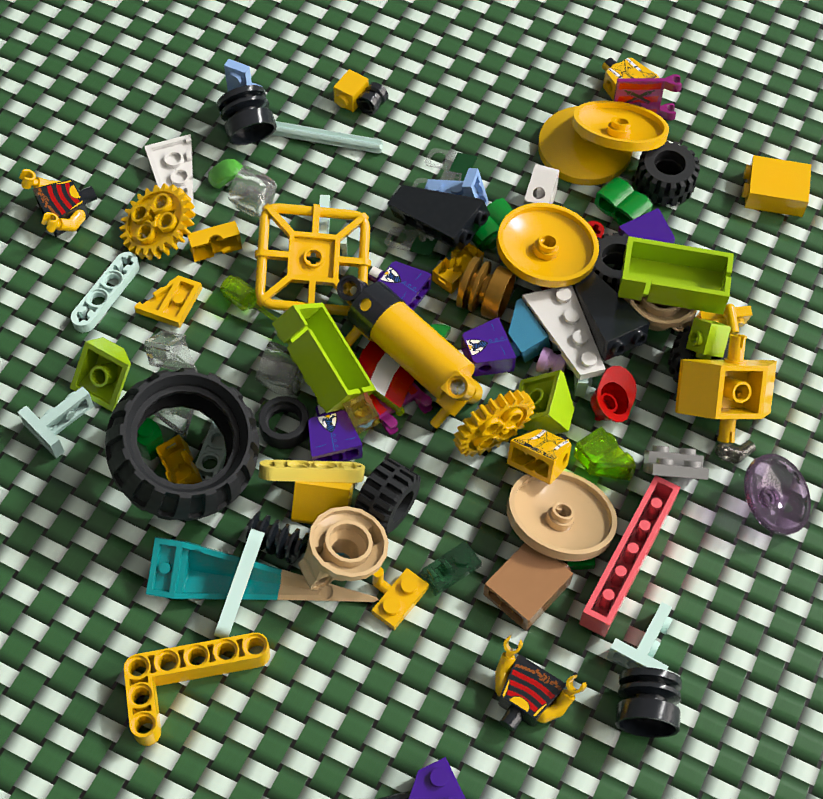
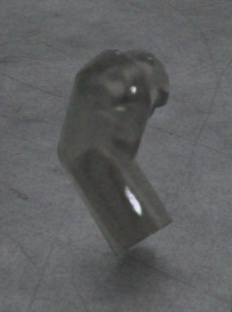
M750 440L745 441L739 447L720 442L714 449L715 454L720 459L734 464L740 463L756 451L754 443Z

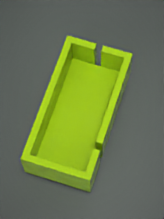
M628 236L618 297L639 301L642 300V297H647V302L723 315L730 297L734 254Z
M323 303L293 305L272 323L277 331L278 338L283 343L288 344L287 349L292 361L297 364L303 374L304 381L311 387L317 397L318 404L326 413L355 407L376 390Z

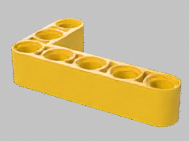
M249 633L130 656L124 664L129 726L136 741L143 746H150L155 744L161 736L156 686L262 667L270 659V648L267 638L260 633ZM255 646L264 648L259 654H251L249 652ZM231 651L235 653L231 659L223 660L220 658L224 652ZM198 656L205 658L204 662L200 665L191 664L192 660ZM166 663H176L171 670H162L163 665ZM137 668H146V671L142 675H133V672ZM140 696H149L146 703L142 705L136 704V700ZM143 724H153L148 733H138Z

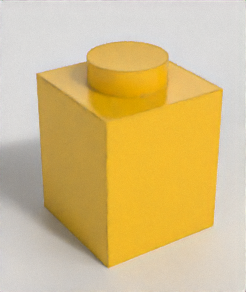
M349 69L333 87L334 103L341 108L354 112L358 108L357 98L366 92V88L369 86V79Z

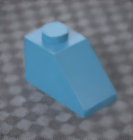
M520 298L516 301L508 334L516 358L520 356L524 363L541 354L544 347L551 348L549 336Z

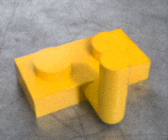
M727 304L723 315L700 311L695 318L712 320L730 326V334L735 335L740 333L739 327L744 326L751 318L752 310L751 306L735 307L733 304Z
M380 567L372 575L373 586L381 591L384 596L372 609V615L395 630L429 589V584L406 568L395 583L390 585L384 580V570Z

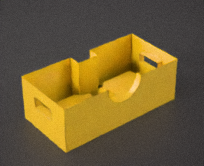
M235 221L187 235L194 262L214 257V253L221 251L222 254L242 249L240 232Z
M470 243L461 252L454 249L451 252V260L445 258L432 270V281L452 294L458 288L462 274L471 259L476 256L481 258L483 263L484 253Z
M180 435L156 447L160 461L166 468L167 472L165 474L168 481L175 484H196L202 482L197 466L192 462L194 459L188 444Z

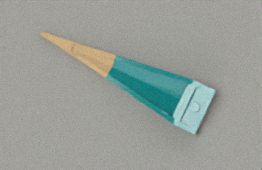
M155 537L146 594L171 599H227L241 557L187 541ZM259 562L254 563L242 599L355 602H376L379 600L377 597L334 584H329L319 590H311L303 575Z

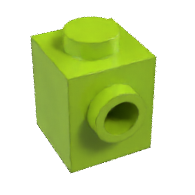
M694 318L686 348L695 351V356L701 359L711 360L712 356L723 358L731 327L712 320Z

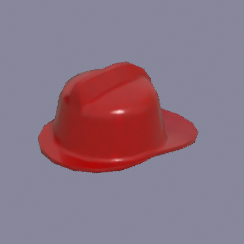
M611 366L602 375L598 388L590 398L591 408L595 413L594 420L620 423L627 420L637 392L636 382L627 369L621 366Z

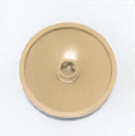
M563 471L550 485L526 474L514 484L507 500V517L520 539L534 550L558 560L583 561L600 555L609 547L617 530V515L609 498L592 482L571 472Z

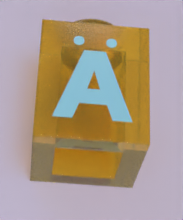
M367 392L343 403L344 411L347 413L357 434L380 424L379 415Z

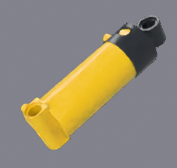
M347 275L340 279L337 284V293L341 299L352 304L348 311L347 319L354 327L345 337L348 345L351 347L359 336L363 334L368 340L375 342L428 390L442 407L430 421L434 428L438 429L450 414L455 417L466 403L475 404L481 399L483 394L482 387L472 378L475 370L474 364L407 306L405 301L385 283L377 281L368 286L366 282L352 275ZM357 285L356 293L350 296V289Z

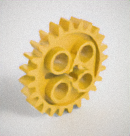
M163 183L161 189L157 185H154L153 191L146 188L144 196L138 193V201H130L133 207L124 210L128 216L121 218V221L125 223V225L119 227L123 232L120 235V238L124 240L123 245L141 259L146 257L152 260L153 256L160 259L162 252L169 256L170 248L178 250L177 243H185L183 235L191 234L187 228L195 224L191 220V218L196 216L192 211L195 207L190 202L192 199L180 187L177 188L173 184L169 187Z
M516 390L513 393L508 391L505 396L499 394L495 400L490 398L488 404L479 405V409L470 413L472 416L463 419L464 424L457 427L459 431L454 433L455 438L453 439L456 447L461 454L465 456L470 454L471 457L477 453L480 456L485 450L490 452L495 446L497 448L500 447L503 441L508 442L512 436L517 435L518 429L525 427L524 423L531 420L529 417L534 414L535 403L524 390L521 392Z

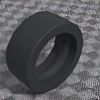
M278 396L269 400L262 406L259 413V429L264 441L271 447L278 449H291L300 445L309 433V412L301 401L290 396ZM280 412H291L299 417L300 425L295 431L279 434L269 428V419Z

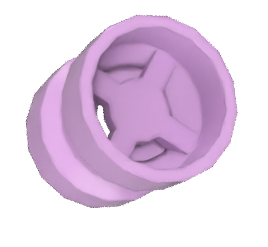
M544 347L538 359L536 371L540 373H550L558 370L565 372L567 363L561 354L557 355L552 349Z

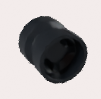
M371 82L366 88V92L362 93L356 102L364 113L374 115L379 110V105H383L389 95L381 84Z

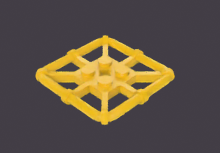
M267 203L262 207L263 211L261 212L259 222L258 249L255 250V258L257 259L255 295L256 303L260 307L287 311L293 305L315 303L316 285L333 286L337 291V284L340 281L338 279L339 266L357 267L358 279L366 282L368 285V269L371 268V260H369L370 224L366 213L355 210L320 207V204L304 206ZM280 214L312 216V231H294ZM319 217L354 220L336 235L319 233ZM270 219L289 238L288 251L268 250ZM360 227L359 258L339 256L340 242ZM311 253H315L316 258H320L321 261L311 264L306 257H310ZM267 260L287 261V275L265 292ZM291 282L308 284L307 302L271 299ZM347 302L350 306L324 304L330 315L348 316V311L352 304Z

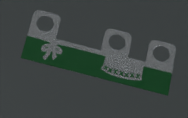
M433 148L425 160V165L444 169L440 180L464 181L468 169L473 168L478 156ZM435 153H443L446 156V160L441 164H434L431 161V157ZM417 178L412 187H416L423 182L427 183L428 179ZM393 227L389 231L384 243L388 247L431 256L438 240L418 229L413 231ZM396 232H403L406 234V240L401 244H394L391 241V236Z

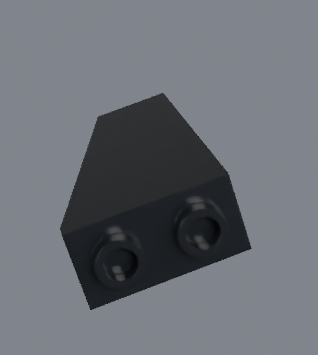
M401 185L387 202L394 217L459 252L472 241L475 233L487 222L490 216L488 208L482 199Z
M593 270L585 279L572 285L599 354L604 361L620 356L624 352L647 342L650 322L627 301L618 297V293Z

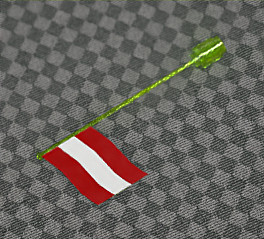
M230 275L222 282L220 291L223 293V297L240 310L246 311L255 307L271 320L275 321L277 319L276 316L256 303L255 288L243 279ZM370 341L362 351L358 361L376 388L372 394L396 411L397 416H402L405 412L403 403L415 379L375 342Z

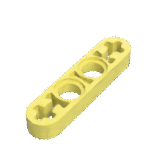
M262 460L259 464L258 477L267 481L359 483L364 481L365 466L361 463L345 461Z

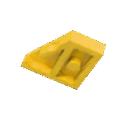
M178 275L169 281L165 287H161L153 292L151 299L143 304L138 302L134 307L135 312L180 328L202 291V284Z

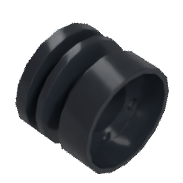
M246 85L226 92L217 101L218 110L221 112V119L226 122L225 131L228 140L233 145L256 143L272 135L277 128L273 113L268 109L269 101L262 86Z
M651 667L629 668L622 671L619 675L620 687L618 695L622 701L617 704L615 723L617 728L635 736L650 738L677 735L680 731L681 711L675 705L681 701V677L670 671Z

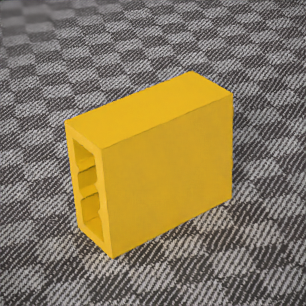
M753 155L751 164H746L743 179H747V183L743 185L741 197L745 198L744 208L803 217L809 203L811 164Z

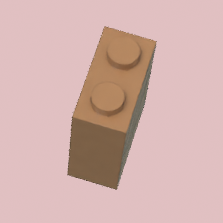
M524 543L485 583L483 595L527 631L570 585L573 573L564 561L546 556Z

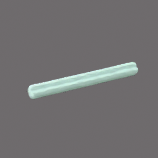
M275 121L277 128L272 134L378 154L383 149V141L381 139Z

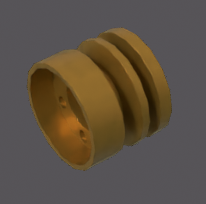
M475 256L469 262L460 279L456 306L464 309L468 304V310L474 312L478 305L482 303V316L492 320L498 317L500 319L510 300L516 275L502 265L498 266L492 275L491 262L487 260L482 265V259Z

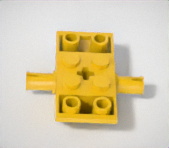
M729 334L728 355L724 360H680L675 412L720 419L717 441L729 443V441L730 443L735 442L736 420L763 419L771 413L777 361L744 360L747 336L735 334V336L734 334Z

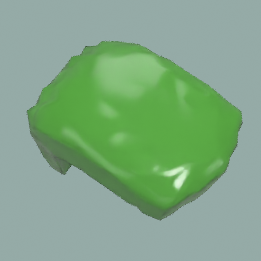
M225 159L208 172V182L218 189L233 179H250V173L247 168L235 159Z

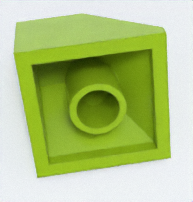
M104 337L85 341L70 389L77 391L83 386L89 392L92 401L113 412L119 401L131 366L124 348Z
M558 370L521 380L518 390L520 392L524 390L525 393H528L536 407L533 410L534 414L529 417L531 420L524 423L525 427L522 429L531 432L543 429L552 434L568 432L574 406L564 372Z

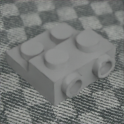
M653 445L652 450H644L643 472L648 474L708 480L709 469L703 467L704 456L696 454V449L680 448L679 453L669 452V447Z

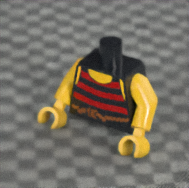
M29 169L22 170L19 176L24 189H30L33 186L34 189L32 190L36 201L44 215L41 223L47 225V231L53 232L55 237L66 231H76L89 217L85 204L97 200L92 186L78 191L73 180L70 179L64 181L47 180L36 177L35 173Z
M510 635L504 641L503 646L506 652L502 653L495 671V692L500 697L499 706L506 710V713L500 720V724L507 730L515 732L521 721L534 727L538 722L547 723L561 717L575 700L574 695L583 692L587 684L584 682L579 689H576L573 686V680L577 675L570 676L566 683H564L522 655L518 654L515 657L514 654L518 653L523 647V642L520 640L518 648L512 649L509 646Z

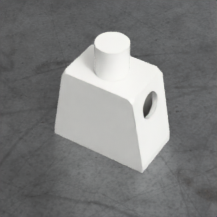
M535 164L523 205L531 203L553 204L557 193L559 170Z

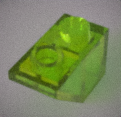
M602 426L576 443L573 456L590 475L621 480H630L633 477L636 468L633 457L628 452H624L619 447L616 438L611 433H607Z

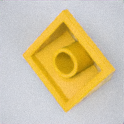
M295 481L291 521L313 524L319 515L331 508L350 507L355 483Z

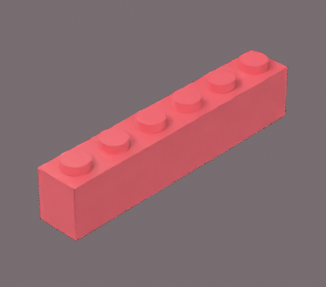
M657 475L654 476L583 610L579 622L581 626L603 637L606 636L677 498L680 486Z

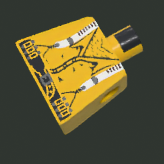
M608 58L602 65V68L606 71L603 87L613 101L617 78H659L657 74L633 58H627L620 63H617L613 58Z
M537 429L510 441L507 464L550 485L567 467L572 445L564 434L556 436L546 430Z

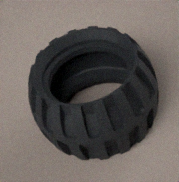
M180 368L178 371L162 370L153 373L143 381L137 382L120 399L112 412L107 426L105 454L116 486L133 505L161 519L192 521L219 512L242 493L249 483L257 464L259 436L256 420L251 408L245 405L243 396L235 387L229 388L221 382V377L213 373L208 375L197 373L195 368ZM185 407L200 411L214 421L224 437L226 448L224 467L211 479L196 484H175L157 476L144 463L137 446V431L145 420L160 410L167 408Z

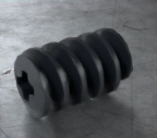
M258 511L249 523L246 541L251 528L264 532L259 550L266 548L268 554L273 555L276 553L277 558L283 559L286 557L287 563L293 564L304 553L308 544L309 533H306L301 539L299 538V528L290 534V524H286L283 529H280L281 520L277 519L271 525V516L266 515L263 520H260L261 511Z

